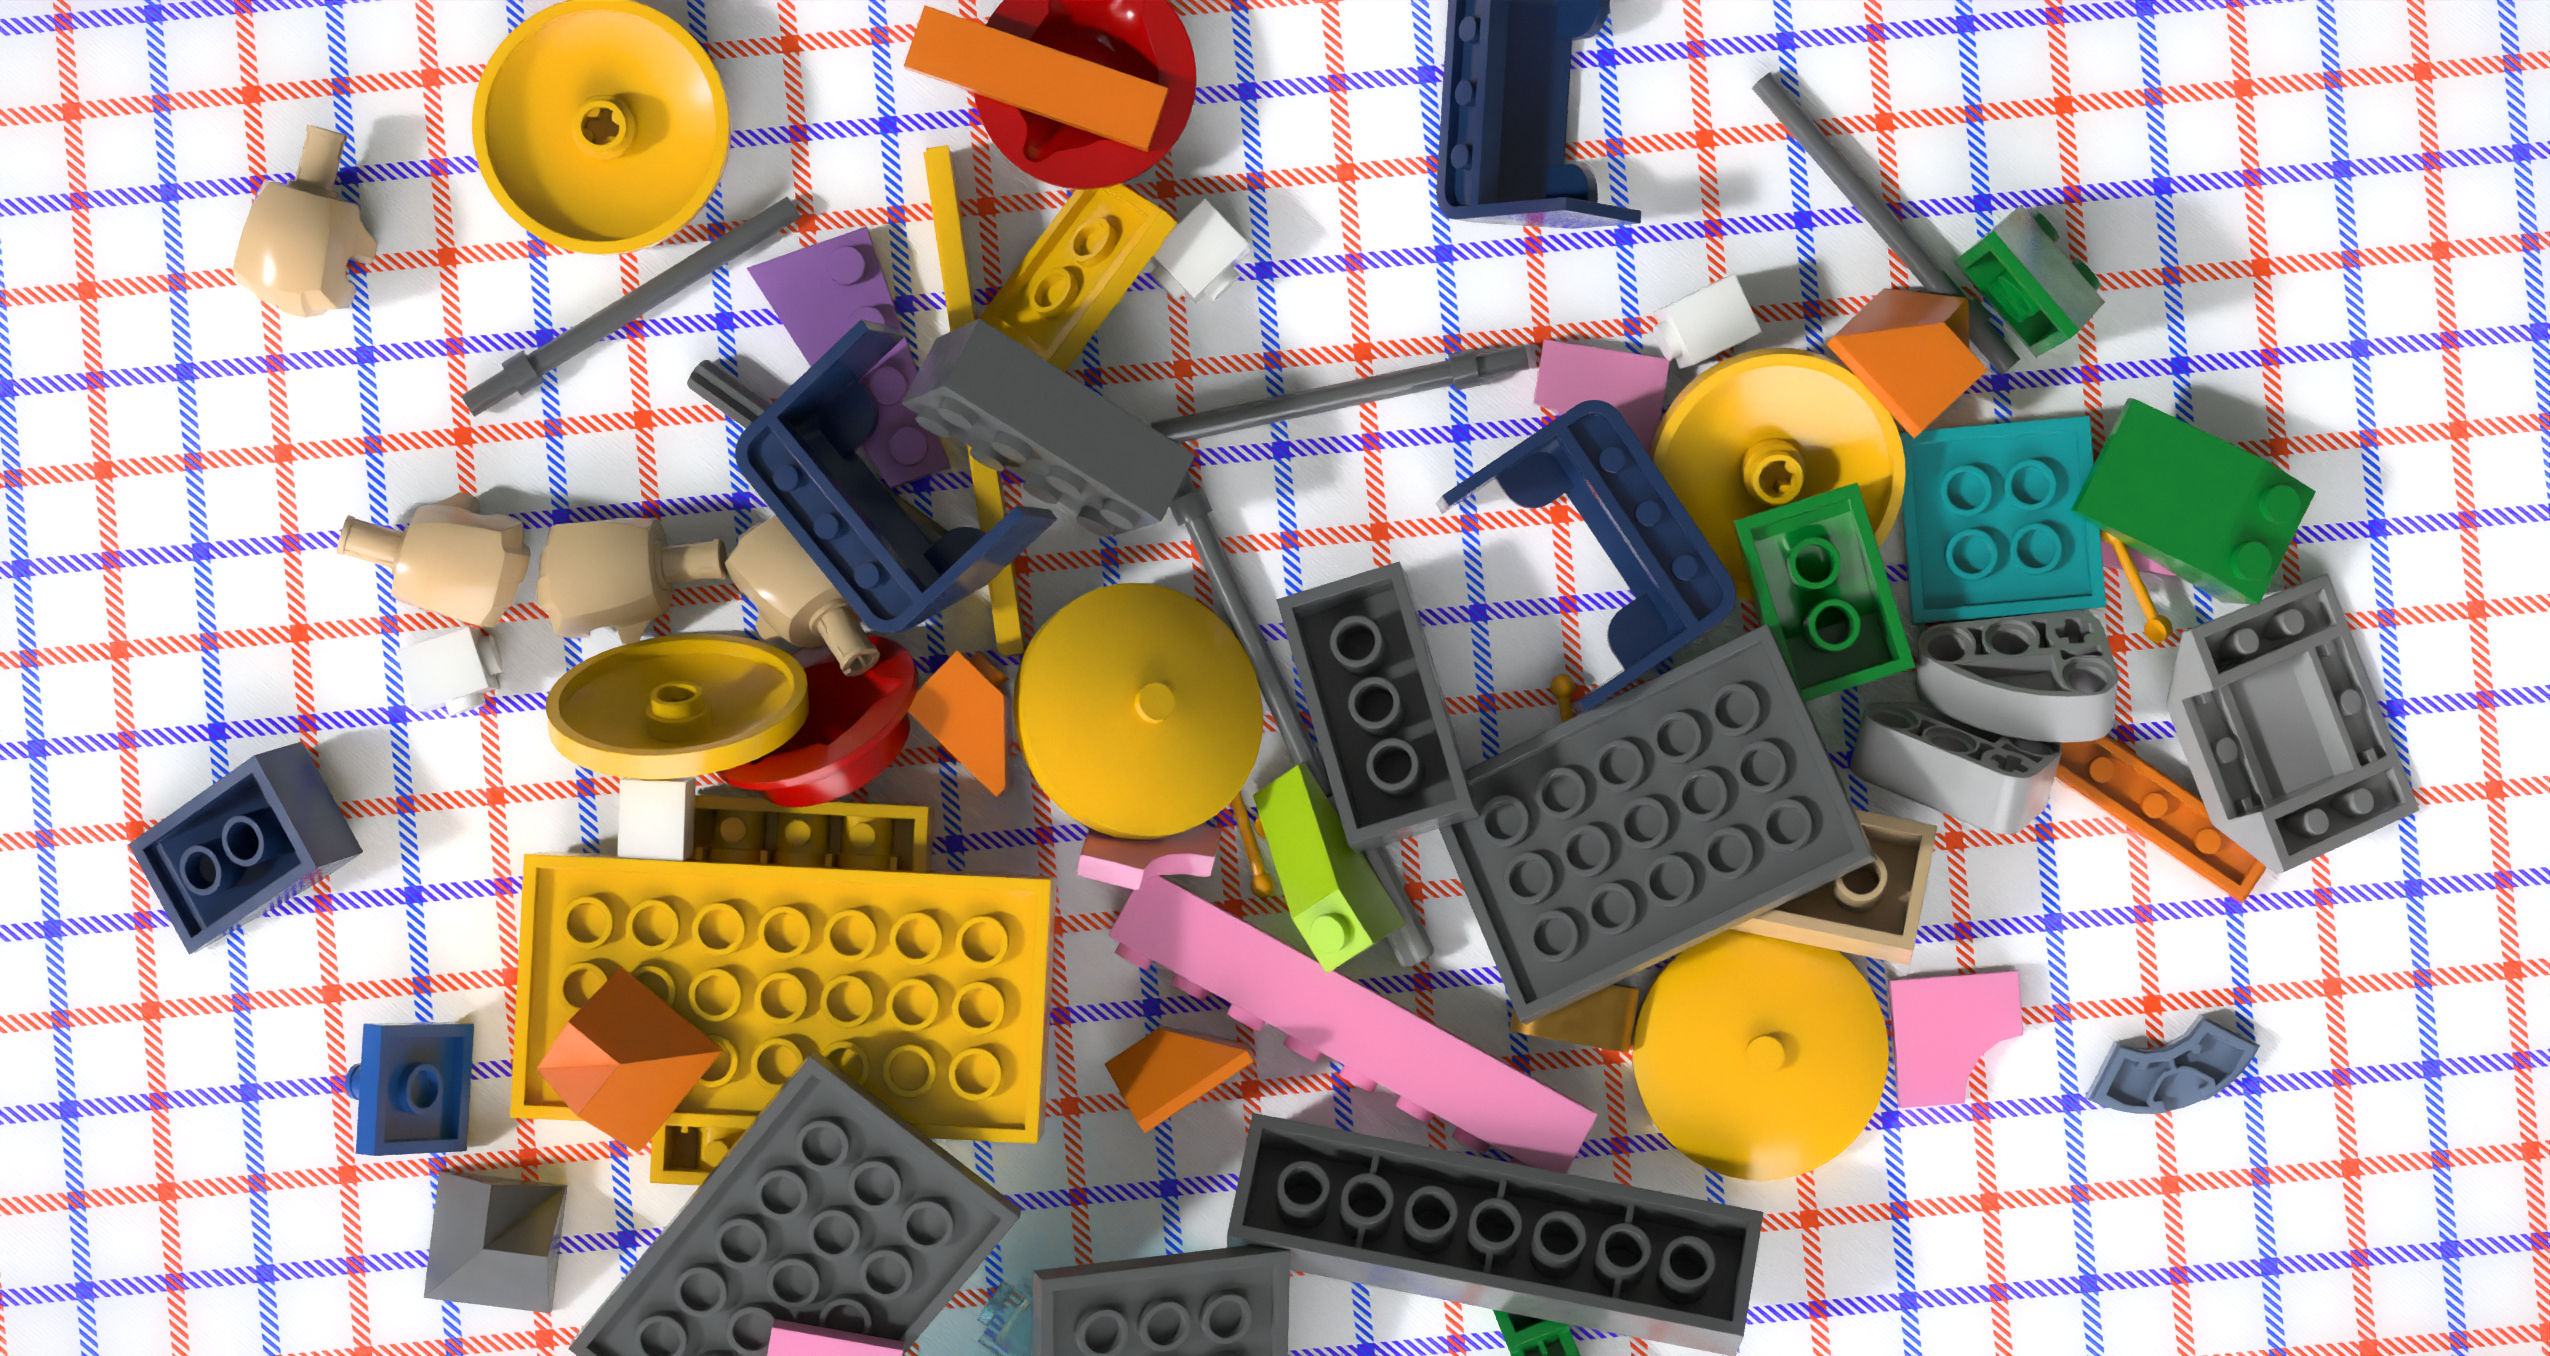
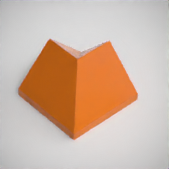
M1884 288L1826 343L1913 438L1920 434L1988 370L1970 351L1968 298Z
M621 966L567 1022L536 1070L577 1117L635 1152L640 1153L724 1049Z
M1159 1025L1158 1029L1104 1065L1143 1132L1147 1133L1254 1062V1052L1246 1042Z

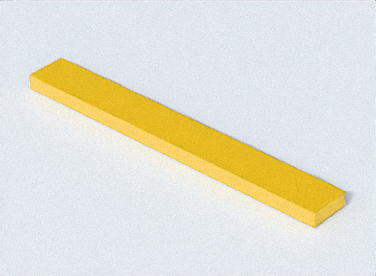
M944 145L926 148V152H923L951 332L978 320L954 158L949 146ZM967 445L979 528L988 533L1007 515L1001 472L988 468L976 461L969 453L972 447ZM1013 560L988 583L998 653L1004 657L1024 655L1027 649Z

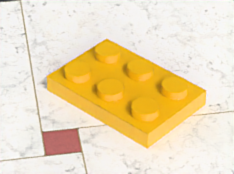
M1122 184L1091 191L1075 190L978 319L988 323L1065 372L1082 353L1085 345L1108 314L1120 303L1124 293L1149 260L1159 251L1164 240L1178 222L1163 209Z

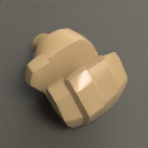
M308 124L295 180L288 179L287 184L264 180L255 196L243 227L233 265V273L237 282L254 292L259 300L278 306L283 312L305 318L324 315L327 310L349 308L355 296L356 287L347 280L346 264L348 260L365 264L372 263L378 246L361 223L359 204L338 198L339 193L333 191L348 135Z
M458 492L437 503L418 507L409 527H405L403 532L362 521L348 515L337 546L338 555H348L392 568L391 575H394L391 596L419 609L480 627H496L506 608L512 606L519 584L525 579L531 556L530 548L524 543L522 520L500 513L480 515L481 505L479 500L473 495Z
M776 515L765 521H759L738 537V545L725 560L724 567L730 579L743 596L749 598L758 609L759 615L755 628L764 640L774 641L784 638L798 647L806 648L827 645L840 663L843 673L848 677L861 675L878 662L880 653L876 646L870 642L860 625L862 619Z
M617 518L553 525L549 529L545 549L540 554L539 580L536 583L538 608L548 613L551 624L558 636L568 639L590 638L592 630L601 627H613L617 629L622 644L639 642L649 623L668 612L673 593L672 583L710 579L726 580L728 573L724 567V562L727 559V552L724 541L714 539L707 542L668 545L664 529L659 520L646 518Z

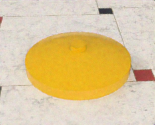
M568 0L534 14L509 33L497 47L481 75L473 104L472 138L475 155L481 174L498 204L514 221L534 236L554 246L587 255L608 256L637 252L657 245L681 231L695 219L713 196L723 176L731 146L732 126L728 96L721 76L705 49L681 25L665 14L630 0Z
M1768 348L1741 353L1725 359L1697 376L1680 392L1665 412L1656 430L1649 454L1733 579L1736 597L1750 601L1753 600L1733 521L1858 482L1879 549L1896 521L1904 494L1906 476L1905 456L1897 426L1890 412L1849 368L1824 355L1794 348Z
M1120 583L1100 587L1085 593L1054 613L1040 627L1024 652L1016 676L1013 696V717L1019 746L1028 768L1046 795L1059 808L1078 822L1100 833L1130 840H1152L1170 837L1192 829L1217 815L1237 796L1255 765L1262 740L1263 704L1259 683L1251 661L1240 641L1216 614L1200 602L1179 591L1148 583Z
M681 634L650 638L632 644L621 645L601 652L577 664L560 677L551 688L546 699V717L552 744L562 756L571 762L607 775L638 779H669L691 777L730 769L772 752L790 740L800 730L806 721L810 705L805 671L799 662L785 651L773 645L745 637L721 634Z
M1729 929L1676 954L1655 976L1638 1009L1632 1034L1631 1056L1634 1079L1641 1101L1655 1126L1675 1148L1692 1161L1713 1172L1743 1180L1770 1181L1795 1177L1812 1171L1828 1163L1854 1142L1872 1118L1881 1099L1888 1071L1889 1046L1884 1017L1871 987L1857 968L1839 951Z

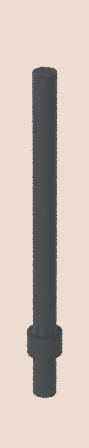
M1771 71L1761 78L1751 89L1930 294L1967 298ZM1976 297L1972 301L1968 299L1969 339L2002 376L2021 358L1988 322L1992 315Z
M788 196L530 354L527 355L522 350L501 363L502 371L461 395L464 403L472 415L476 417L517 391L521 396L544 383L541 376L801 217Z
M1524 344L1474 354L1472 348L1448 353V360L1152 422L1151 427L1172 441L1180 443L1454 385L1455 391L1481 386L1480 379L1529 369L1528 358Z
M1187 471L1169 506L1178 527L1185 524L1231 627L1251 661L1260 690L1295 766L1305 762L1324 794L1328 795L1333 792L1328 774L1208 516V513L1212 512L1213 509L1203 487L1196 489Z

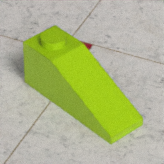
M1305 762L1296 765L1253 795L1291 918L1326 974L1406 925L1405 920L1362 852L1356 853L1348 845L1340 817Z

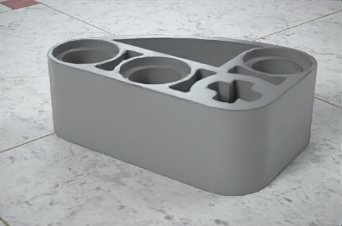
M2060 611L1946 623L1928 628L1918 639L1916 693L1919 699L1926 705L1955 720L2003 736L2032 741L2062 743L2101 739L2109 734L2114 726L2118 671L2104 627L2097 618L2089 613L2082 611Z
M1878 702L1869 704L1864 709L1850 768L1857 777L1866 782L1980 829L2006 835L2021 831L2045 810L2063 749L2059 742L2032 741L1981 730L1955 720L1928 705Z

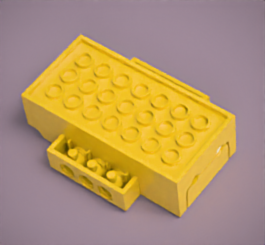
M695 795L693 855L684 861L617 858L618 854L557 851L524 854L510 1118L584 1121L574 1114L536 1069L567 1022L623 966L724 1049L652 1137L649 1183L700 1186L813 1049L929 1138L1038 1144L1045 1129L1057 877L931 870L934 806L829 801L807 807H783L770 803L764 798Z

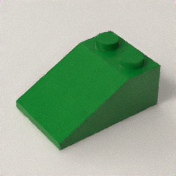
M2020 205L1958 257L1954 263L2035 358L2077 334L2105 301L2096 292L2101 287V284L2091 269L2078 258L2070 262L2055 244L2059 239V235L2046 217L2037 210H2033L2029 214Z
M2128 398L2071 511L2220 602L2259 605L2316 491L2270 462L2139 400Z
M1858 482L1733 521L1759 627L1768 624L1773 629L1805 701L1916 667Z

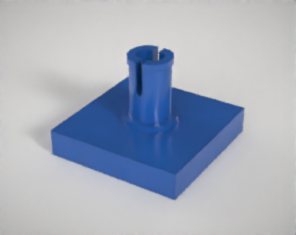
M415 1022L363 1024L361 1063L350 1067L345 1081L348 1096L351 1099L359 1100L355 1154L388 1156L467 1151L474 1037L473 1023Z

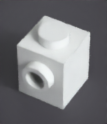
M1204 199L1170 232L1159 251L1151 258L1157 267L1150 274L1176 301L1185 294L1194 304L1205 295L1214 302L1240 277V274L1234 267L1250 252V244Z
M1735 274L1721 278L1653 311L1658 322L1657 325L1653 326L1656 342L1665 358L1669 361L1675 359L1680 369L1695 365L1762 332Z
M467 626L395 650L416 712H430L446 706L449 716L461 714L486 705L483 694L500 689L495 674L503 672L502 660L493 637L490 635L483 638L480 628Z
M624 777L620 779L617 858L684 861L693 855L696 777L669 779Z

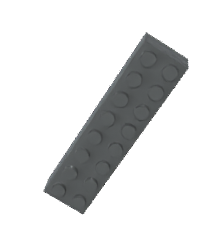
M1252 1113L1227 1232V1248L1256 1245L1290 1250V1270L1727 1356H1736L1745 1332L1764 1212Z

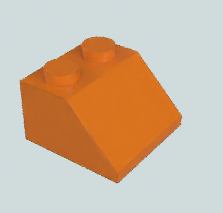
M956 650L916 692L908 712L996 797H1004L1013 788L1012 698L1001 688L1009 678L983 653L977 651L970 658L966 653Z

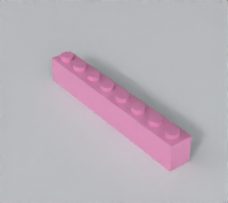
M1163 875L1147 880L1140 889L1132 891L1108 935L1120 942L1114 953L1147 971L1152 962L1155 961L1176 973L1171 981V984L1202 1001H1205L1209 991L1232 1003L1227 1012L1232 1018L1261 1032L1265 1022L1288 1034L1283 1043L1287 1048L1316 1063L1321 1053L1344 1064L1339 1074L1344 1079L1370 1093L1374 1092L1378 1084L1400 1095L1395 1105L1396 1107L1427 1124L1430 1123L1434 1114L1457 1126L1452 1134L1453 1138L1484 1155L1490 1145L1512 1156L1513 1158L1510 1163L1567 1173L1598 1116L1594 1110L1341 972L1334 969L1326 974L1317 959Z

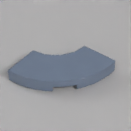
M2199 1015L2183 1035L2163 1046L2136 1049L2113 1042L2085 1099L2103 1107L2134 1114H2161L2185 1108L2211 1098L2230 1085L2251 1062L2260 1045L2205 1016Z

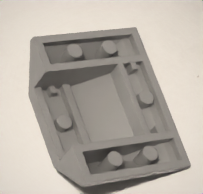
M2328 573L2261 600L2259 605L2249 604L2182 632L2166 700L2167 710L2211 824L2275 874L2286 872L2420 811Z

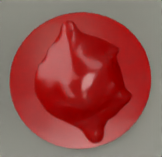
M1003 0L990 16L985 26L1169 89L1148 152L974 93L979 116L992 142L1012 164L1026 174L1047 184L1071 190L1091 191L1109 188L1130 181L1150 170L1170 152L1179 140L1188 123L1194 105L1197 70L1194 51L1185 26L1166 0Z
M867 635L870 642L876 646L880 653L879 660L867 672L858 676L848 677L843 673L840 663L827 645L814 648L805 647L791 653L790 655L803 667L807 677L810 707L805 723L790 740L772 752L743 765L715 773L726 783L743 789L758 790L764 799L783 807H807L826 803L864 786L895 760L908 739L910 718L907 711L915 698L918 688V671L911 655L902 645L893 640Z

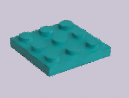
M2090 416L1923 430L1915 438L1908 432H1899L1905 456L1906 476L1901 510L1911 624L2106 607L2100 528L2071 511L2094 466Z

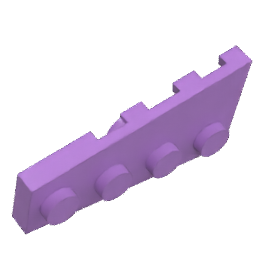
M867 226L746 268L810 367L860 320L897 327L905 336ZM906 336L860 379L875 398L879 410L876 430L862 446L891 489L951 469L941 437L920 426L915 420L917 413L901 404L918 373Z

